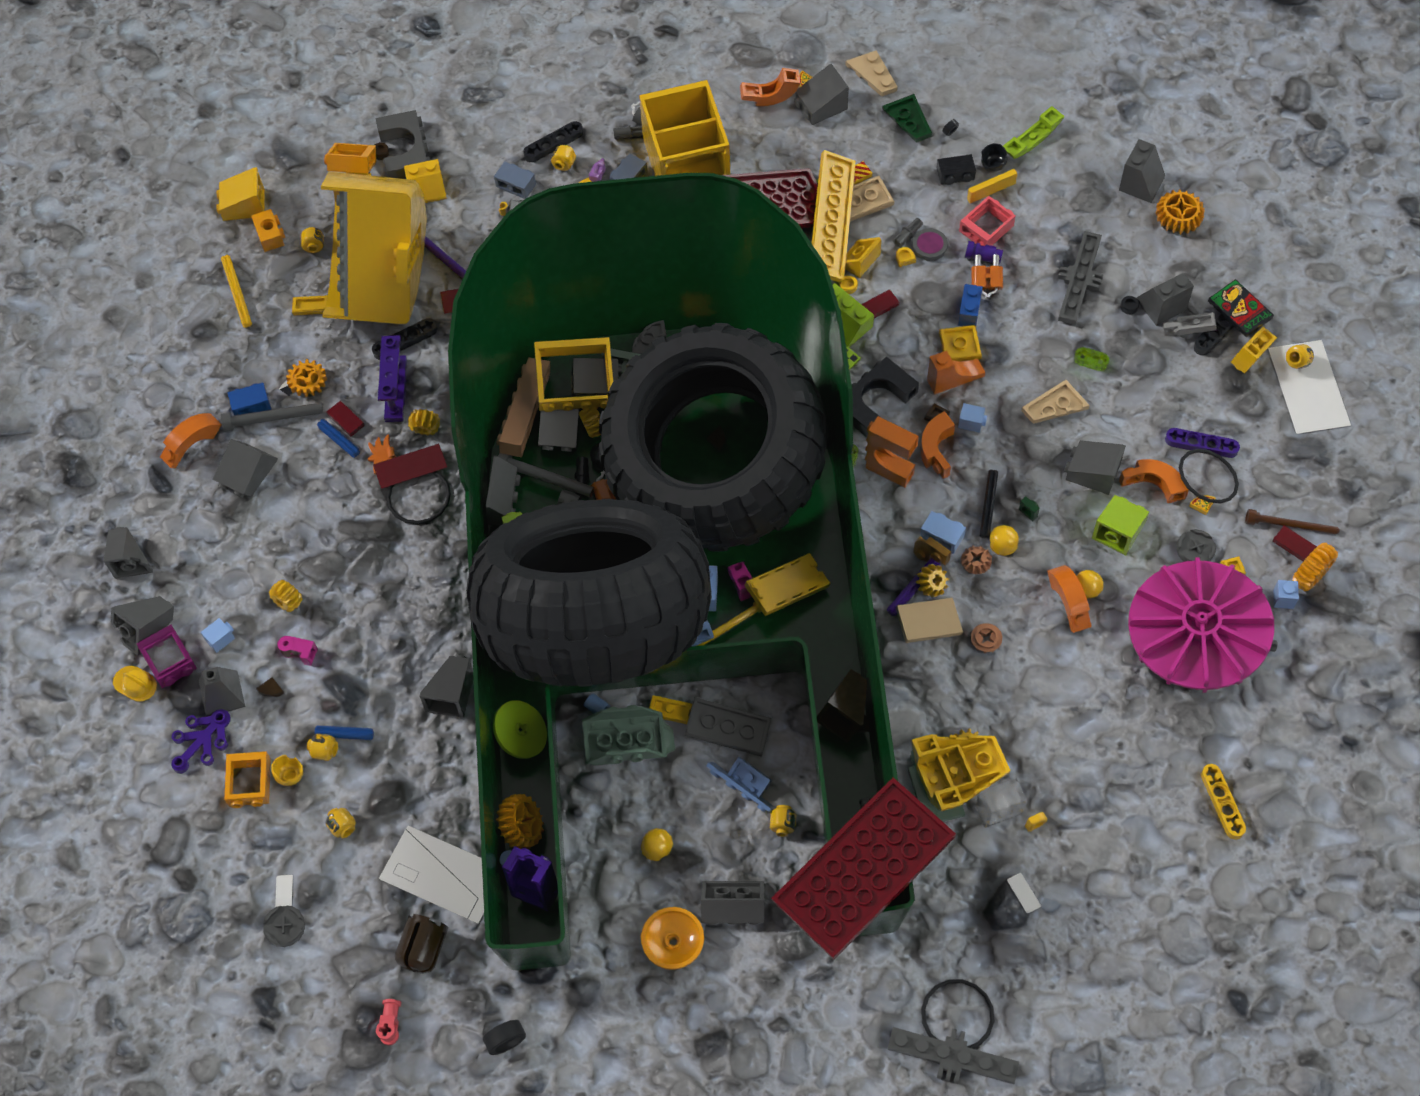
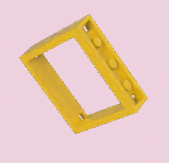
M609 337L534 342L539 411L552 412L554 410L570 411L578 408L584 410L593 407L606 408L608 395L544 399L541 357L604 353L607 390L609 391L613 383Z

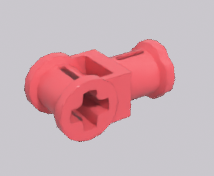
M385 999L382 1002L384 1005L383 1015H380L376 1034L385 1045H393L399 1038V1021L397 1016L398 1009L402 1003L399 1000Z

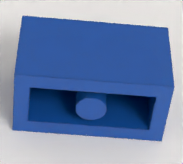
M964 285L958 326L977 325L983 286Z
M256 383L249 387L228 392L234 415L272 410L264 383Z

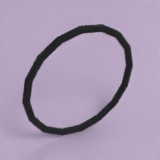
M1195 449L1188 451L1180 459L1179 472L1181 480L1196 497L1210 503L1221 504L1231 501L1237 494L1239 487L1237 474L1230 463L1222 456L1210 450ZM1194 453H1205L1218 458L1228 467L1233 475L1235 482L1233 493L1228 498L1221 500L1210 499L1199 494L1189 485L1184 477V460Z
M436 471L432 472V474L438 476L443 481L447 491L445 504L432 517L415 521L407 520L398 515L393 509L390 499L394 485L389 486L386 496L389 510L397 519L409 524L419 525L436 519L447 508L451 496L449 483L443 475Z
M948 979L935 985L925 996L921 1008L922 1024L927 1035L937 1039L931 1033L926 1023L925 1009L929 998L938 988L947 984L962 983L975 988L984 997L989 1007L990 1023L987 1032L978 1042L967 1047L974 1049L980 1046L990 1036L994 1025V1008L988 995L978 985L964 979Z

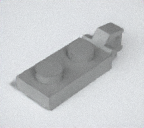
M1214 313L1177 317V320L1173 322L1163 323L1165 336L1214 331L1216 330Z

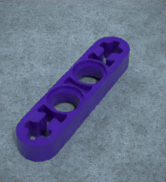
M1179 428L1169 429L1165 436L1166 444L1171 447L1190 451L1195 449L1210 450L1226 458L1236 457L1240 449V444L1234 439ZM1172 435L1176 436V440L1172 439ZM1195 438L1198 443L1195 445L1190 444L1188 439ZM1212 441L1216 443L1217 447L1210 448L1207 446V442Z

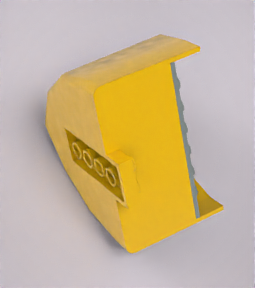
M328 171L321 185V190H332L334 192L335 209L330 282L326 308L322 318L393 324L408 323L419 288L427 224L424 193L417 181L409 179Z

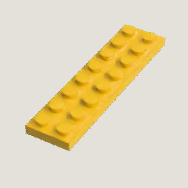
M824 150L821 153L812 245L826 264L830 279L841 283L845 275L856 161Z

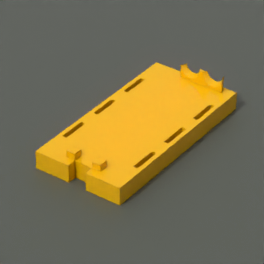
M809 553L746 581L744 586L763 614L767 616L829 588L831 583L823 571L818 572V564Z

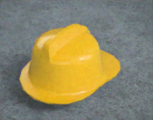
M135 666L121 668L113 678L114 688L134 701L150 699L157 689L155 678L148 672Z

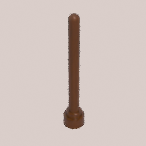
M1253 509L1247 510L1245 523L1250 525L1262 522L1330 534H1338L1340 532V529L1335 526L1260 515V512Z

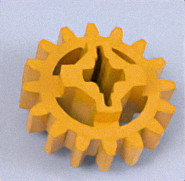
M306 359L305 363L299 361L298 366L292 365L293 370L288 369L289 375L286 376L288 387L291 388L292 393L297 392L299 397L302 393L305 397L309 393L315 396V391L320 393V387H325V381H327L325 369L322 368L320 363L316 364L315 360L309 363L308 359Z

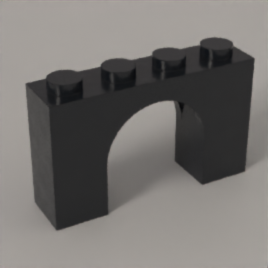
M887 356L882 361L879 360L871 371L865 372L857 383L852 384L853 427L865 437L868 436V425L879 416L864 403L862 397L866 392L875 388L886 389L905 404L918 393L919 382Z

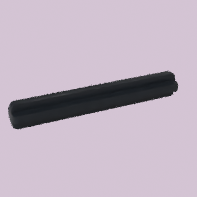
M992 469L988 471L979 534L981 538H989L999 473L997 470Z

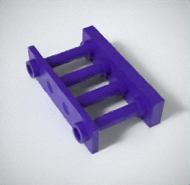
M382 336L378 401H385V422H404L406 355H400V336Z

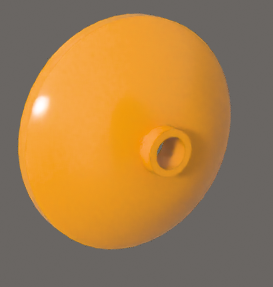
M667 907L656 911L647 919L641 932V944L646 957L656 966L669 970L681 969L693 963L700 955L704 945V931L700 921L690 911L679 907ZM671 940L677 941L675 945H671L669 942Z

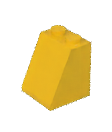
M257 167L219 182V190L216 191L219 204H216L217 213L221 214L223 221L252 218L251 215L265 211V188Z

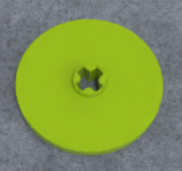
M509 701L496 711L493 718V731L497 742L505 752L519 759H529L538 755L543 750L547 741V728L542 716L534 707L522 701Z

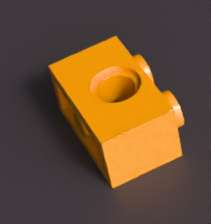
M269 209L251 215L264 252L285 246L283 238L286 237L283 229L277 226L280 225L277 214L273 215L272 210Z

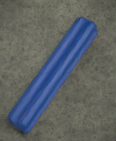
M321 419L317 423L318 428L351 457L355 458L360 454L359 448L325 419Z
M315 727V734L331 735L334 738L372 740L374 737L372 728Z

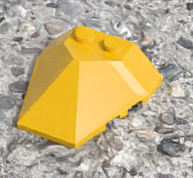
M930 734L911 740L917 772L931 804L940 811L963 805L1011 771L995 736L969 735V737H957L956 735H950L949 737H940L937 734Z

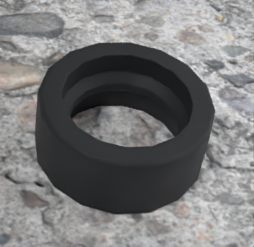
M510 1020L487 1032L483 1037V1042L490 1055H498L520 1044L526 1038V1033L519 1020Z

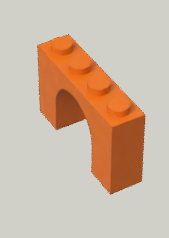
M877 416L875 421H871L867 427L866 469L906 488L915 472V464L907 460H909L918 446L919 436Z

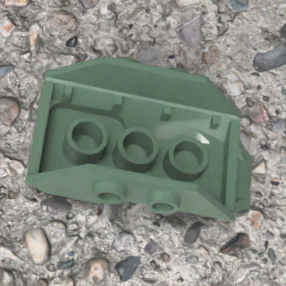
M630 705L626 708L609 707L606 710H601L582 719L586 764H619L629 760L640 762L643 759L667 757L668 753L675 750L673 728L665 723L662 712L643 706Z

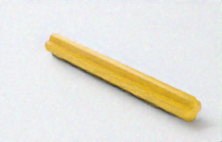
M230 255L222 256L221 261L241 323L244 328L251 327L252 321Z

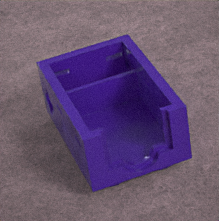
M514 846L502 866L511 896L548 912L558 896V882L552 862L545 856L539 857L526 848L520 849Z

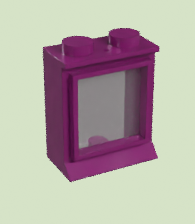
M172 624L137 643L138 648L162 688L173 685L178 679L189 676L197 669Z

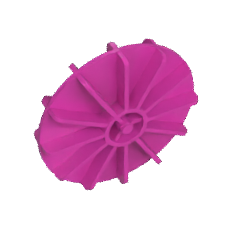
M1195 557V561L1180 562L1168 567L1166 565L1162 566L1158 572L1149 577L1138 588L1129 611V635L1139 660L1159 677L1166 680L1168 685L1173 683L1181 687L1202 690V693H1207V690L1241 684L1244 679L1254 673L1265 661L1274 638V616L1270 604L1262 592V587L1260 585L1257 586L1247 576L1235 570V565L1226 566L1216 562L1200 561V557Z

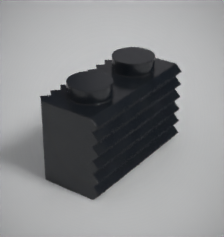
M972 154L937 159L936 168L941 185L975 180L976 168Z

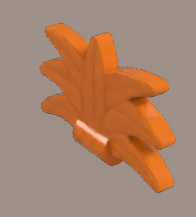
M389 434L386 435L383 445L379 437L375 442V447L370 442L368 443L369 449L373 454L368 458L369 462L376 464L396 457L394 447H390Z

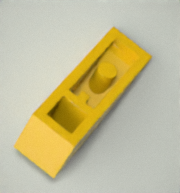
M1262 327L1242 347L1231 363L1237 370L1245 374L1277 337L1265 327Z

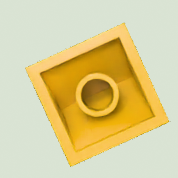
M881 238L857 240L846 254L845 270L861 278L880 256Z

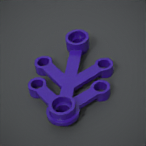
M224 709L216 710L211 716L201 718L190 715L185 720L188 728L195 729L201 725L209 726L205 730L183 733L180 730H176L172 733V739L176 744L195 740L181 756H177L172 760L171 766L176 773L182 774L189 769L188 760L202 745V763L205 766L213 764L211 735L216 730L217 739L214 742L215 747L219 751L227 748L225 728L231 720L228 711ZM223 716L222 720H217L218 717ZM191 720H195L194 724H189ZM177 735H181L180 739H175ZM220 742H224L222 746H218ZM206 757H211L209 761H204ZM182 761L181 765H176L177 762Z

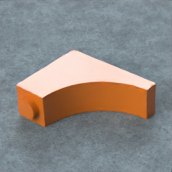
M947 350L932 355L929 358L927 381L934 395L985 377V371L978 358L970 361H954Z

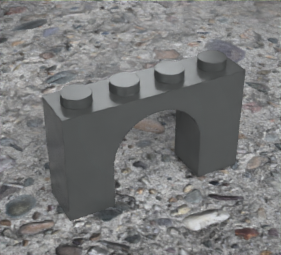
M416 110L375 118L381 142L399 138L409 139L414 142V146L408 152L384 158L386 173L389 178L406 179L404 166L430 161V156L426 157V153H429L427 143H423V140H426L424 129L420 130V127L423 126L421 116L417 117Z

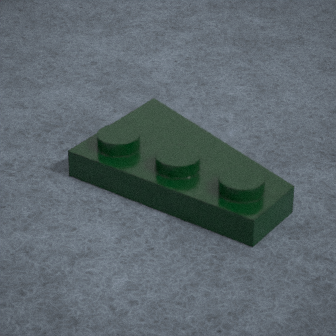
M915 94L882 106L883 111L916 143L933 137Z

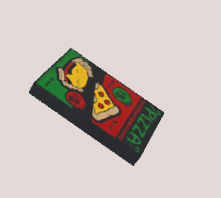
M1236 279L1208 299V302L1245 337H1248L1273 319L1274 316Z

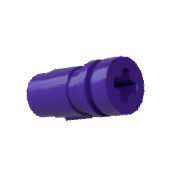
M968 241L964 258H973L975 260V255L979 254L982 261L993 263V255H999L1000 264L1003 250L996 249V246L987 244L982 246L980 243L974 244L973 241Z

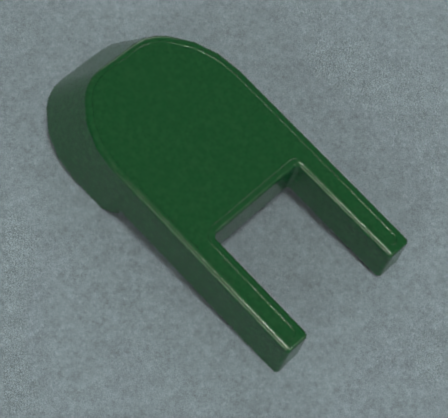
M679 173L573 183L549 188L526 198L507 212L476 250L453 301L448 345L451 430L460 479L465 490L468 570L472 566L473 556L478 551L479 545L493 531L500 527V525L487 524L486 502L493 458L500 453L497 438L499 434H502L503 420H507L508 406H512V395L514 391H517L518 378L522 377V366L527 363L528 357L535 358L534 342L609 337L611 349L632 352L633 343L643 329L661 320H664L666 338L680 333L682 328L692 325L701 328L712 327L715 323H726L741 330L750 328L767 336L771 342H777L786 347L794 354L797 361L807 369L823 401L829 431V439L824 454L826 461L821 477L815 481L811 489L812 495L804 508L800 507L789 518V523L779 531L773 530L761 537L760 542L751 546L742 544L729 547L728 551L712 552L708 548H703L709 566H717L718 570L716 611H709L707 620L713 631L753 606L755 602L753 597L740 601L738 592L728 573L727 567L739 562H743L752 578H755L810 553L818 564V572L823 571L831 583L829 588L767 616L763 612H757L709 643L701 646H691L682 652L680 657L649 674L626 679L618 683L598 684L587 687L553 686L537 681L533 682L520 678L515 673L503 670L489 657L486 649H482L471 626L485 940L493 952L512 970L563 966L569 962L571 957L555 700L561 695L798 672L805 680L825 844L861 809L860 799L873 798L893 777L898 781L851 455L853 448V394L841 311L827 266L799 224L758 189L736 178L714 173ZM601 353L541 357V360L550 361V376L544 391V399L571 397L573 358L603 359ZM734 393L712 394L693 401L674 417L664 434L660 451L662 471L676 480L690 484H711L736 475L749 465L763 445L768 429L767 409L749 397ZM596 407L600 415L601 411L605 410V408ZM538 408L522 457L512 456V458L576 480L574 478L576 459L579 457L581 461V457L588 458L589 474L587 485L591 486L601 476V471L593 467L590 457L591 449L601 442V435L591 438L579 416L576 449H572V452L561 451V448L554 447L553 451L542 450V446L538 445L541 414ZM719 426L722 427L725 434V445L721 452L707 441V437ZM517 472V475L521 477L520 485L516 486L515 492H518L517 503H513L516 513H530L546 506L558 505L560 493L564 488ZM594 494L591 498L583 495L581 500H596ZM852 669L867 680L864 714L869 719L871 732L855 733L850 741L846 743L819 724L816 716L843 678ZM509 701L528 703L540 713L547 728L546 745L538 755L532 758L519 759L509 755L502 749L495 738L493 731L494 715L503 704ZM514 794L531 796L532 801H536V807L540 808V815H543L541 817L544 823L542 825L544 830L541 834L542 839L528 850L536 856L547 857L553 865L558 882V896L548 912L511 896L500 863L501 854L508 850L512 851L514 847L510 848L509 843L504 842V836H500L499 822L496 821L499 816L496 812L500 810L499 805L502 804V800ZM913 881L858 936L887 934L897 931L915 901Z

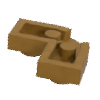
M920 536L914 543L913 553L918 559L928 562L932 557L933 560L944 565L950 561L951 551L933 538L929 537L925 540Z

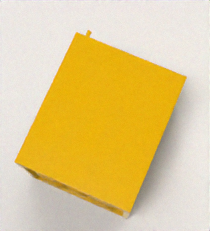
M708 80L639 95L643 141L654 176L679 173L730 175L729 142Z

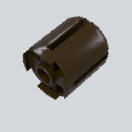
M413 914L411 917L409 915L395 952L396 962L404 969L421 974L431 972L436 966L449 928L447 925L441 922V925L438 926L437 923L429 920L430 918Z

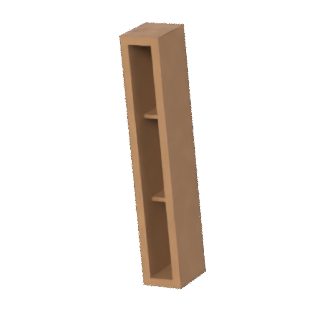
M528 357L527 363L522 366V377L517 380V391L513 392L512 406H508L507 420H503L502 434H499L497 438V445H499L500 453L522 457L539 408L535 358ZM541 360L543 389L545 391L550 376V361Z

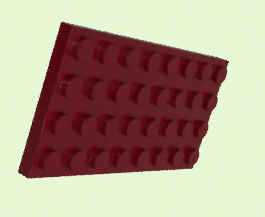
M893 777L771 899L835 960L956 837V833Z

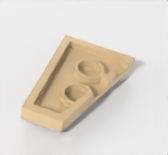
M877 50L845 62L849 69L852 68L859 78L862 77L866 80L868 85L880 96L897 92L898 87Z
M1065 380L1023 406L1022 412L1035 424L1088 410L1090 405Z

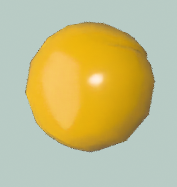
M1001 525L991 531L990 548L996 554L1006 556L1017 550L1019 537L1013 527Z
M1084 570L1076 575L1087 599L1095 598L1103 591L1104 582L1101 575L1097 572Z
M281 755L275 758L271 764L272 775L275 781L281 785H295L304 775L303 765L296 757L289 758L287 755Z
M662 828L649 830L642 838L640 846L642 854L647 859L659 861L661 858L668 856L673 847L672 836L667 830Z

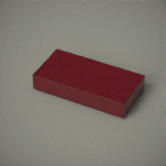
M889 289L862 303V305L874 314L875 319L899 306L900 302Z
M341 401L326 411L327 415L350 437L365 426L364 422Z
M1285 525L1272 541L1303 562L1317 547Z

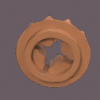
M973 545L968 549L966 548L963 552L961 564L969 573L982 574L991 567L992 556L988 549L985 550L982 546L975 547ZM973 556H975V557L981 556V557H980V562H979V561H975V562H974V561H973Z
M980 624L971 633L972 645L976 647L977 651H983L984 654L986 652L993 653L1002 643V633L992 624ZM991 634V636H990V641H991V642L986 641V642L982 643V641H983V637H982V636L987 637V636H989V635Z

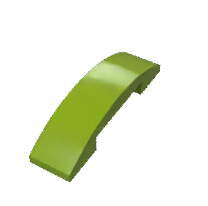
M1051 106L1039 116V121L1018 138L1013 137L1003 145L1007 154L1016 159L1031 151L1054 131L1064 119V115Z

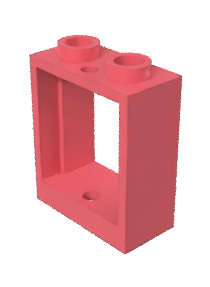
M988 196L960 221L959 232L975 244L980 243L982 246L986 244L993 245L1014 227L1016 215L1011 210L1002 206L999 201ZM986 212L991 213L1003 222L991 235L974 224Z

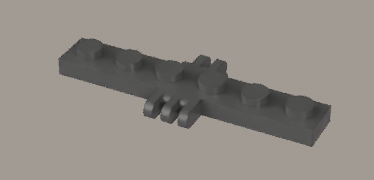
M1084 231L1074 266L1060 268L1058 278L1064 280L1068 287L1058 321L1076 325L1086 289L1099 291L1100 289L1099 285H1101L1103 274L1092 271L1102 237L1100 234Z
M895 1027L892 1029L888 1050L940 1064L937 1074L938 1079H941L943 1071H946L945 1081H950L951 1073L955 1074L954 1083L958 1084L961 1070L1015 1084L1019 1061L968 1048V1041H964V1031H961L960 1038L957 1039L955 1038L957 1030L953 1029L951 1037L946 1036V1040L942 1041Z

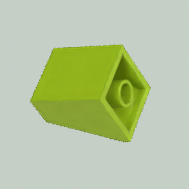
M1114 495L1098 517L1092 539L1127 555L1146 523L1149 511L1140 505L1129 502L1124 497Z

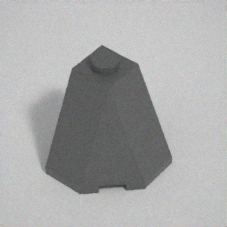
M117 527L108 530L104 563L115 579L153 573L152 567L127 527Z
M161 596L114 606L111 608V623L114 629L118 627L123 636L120 638L123 645L138 656L141 654L137 643L167 627L173 620L174 606Z

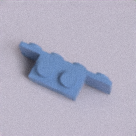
M738 757L729 772L714 762H708L706 765L711 769L709 772L717 778L722 777L726 780L725 784L734 790L737 788L742 792L741 795L746 800H753L759 804L757 807L761 811L771 813L776 808L762 798L772 779L743 758Z

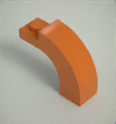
M782 68L779 76L774 81L766 84L741 82V100L755 101L756 106H770L787 100L799 88L801 83L799 70Z
M945 411L930 420L923 431L921 440V458L925 467L933 466L934 471L940 474L943 479L950 476L951 466L939 451L938 445L944 439L954 435L955 424Z
M211 413L197 414L187 418L167 435L163 441L166 447L160 458L170 468H176L190 446L203 439H214L222 424Z
M1137 460L1135 468L1129 467L1121 471L1119 478L1121 487L1139 482H1150L1157 485L1163 491L1167 503L1184 500L1189 492L1181 480L1180 473L1167 463L1158 460Z
M1063 565L1047 570L1051 589L1059 594L1065 606L1071 632L1075 633L1092 627L1088 613L1090 608L1086 595L1072 569Z

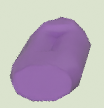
M604 158L593 165L589 173V179L592 182L602 180L606 170Z

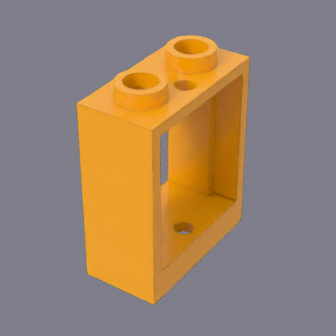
M334 143L324 157L327 171L368 174L377 162L376 145Z
M267 751L226 754L224 800L229 807L242 808L245 805L261 807L263 804H269L271 758ZM261 767L260 792L233 794L234 769Z

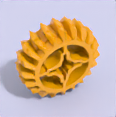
M1180 189L1178 192L1174 190L1171 193L1166 192L1156 206L1157 222H1161V227L1166 226V231L1171 229L1173 233L1178 231L1181 235L1184 231L1188 234L1190 230L1194 231L1196 227H1199L1204 219L1205 208L1203 207V202H1199V197H1194V193L1188 194L1187 190L1185 192H1181Z
M1326 542L1321 543L1305 558L1304 562L1294 573L1292 581H1298L1299 589L1309 591L1329 571L1338 557V552Z
M514 794L502 800V804L499 805L500 810L496 812L499 816L496 821L499 822L498 829L501 830L500 836H504V842L509 843L510 848L515 846L520 849H530L538 844L539 840L542 839L541 834L544 832L542 825L544 823L541 819L543 815H540L539 812L540 808L536 807V801H532L531 796L527 797L525 794Z

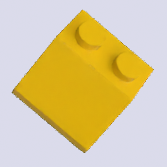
M438 159L404 166L406 179L418 182L424 193L425 203L447 199Z

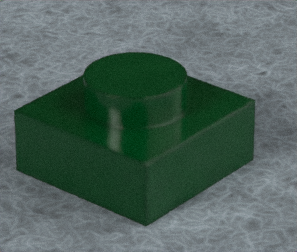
M1025 496L1020 501L1019 511L1033 522L1038 517L1040 508L1034 500H1030Z

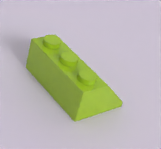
M834 283L833 288L842 316L845 343L849 348L873 327L874 314Z

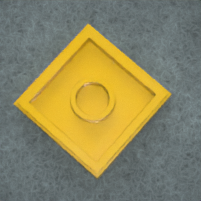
M975 325L939 329L942 351L947 350L952 360L960 362L977 358L981 359L982 355Z

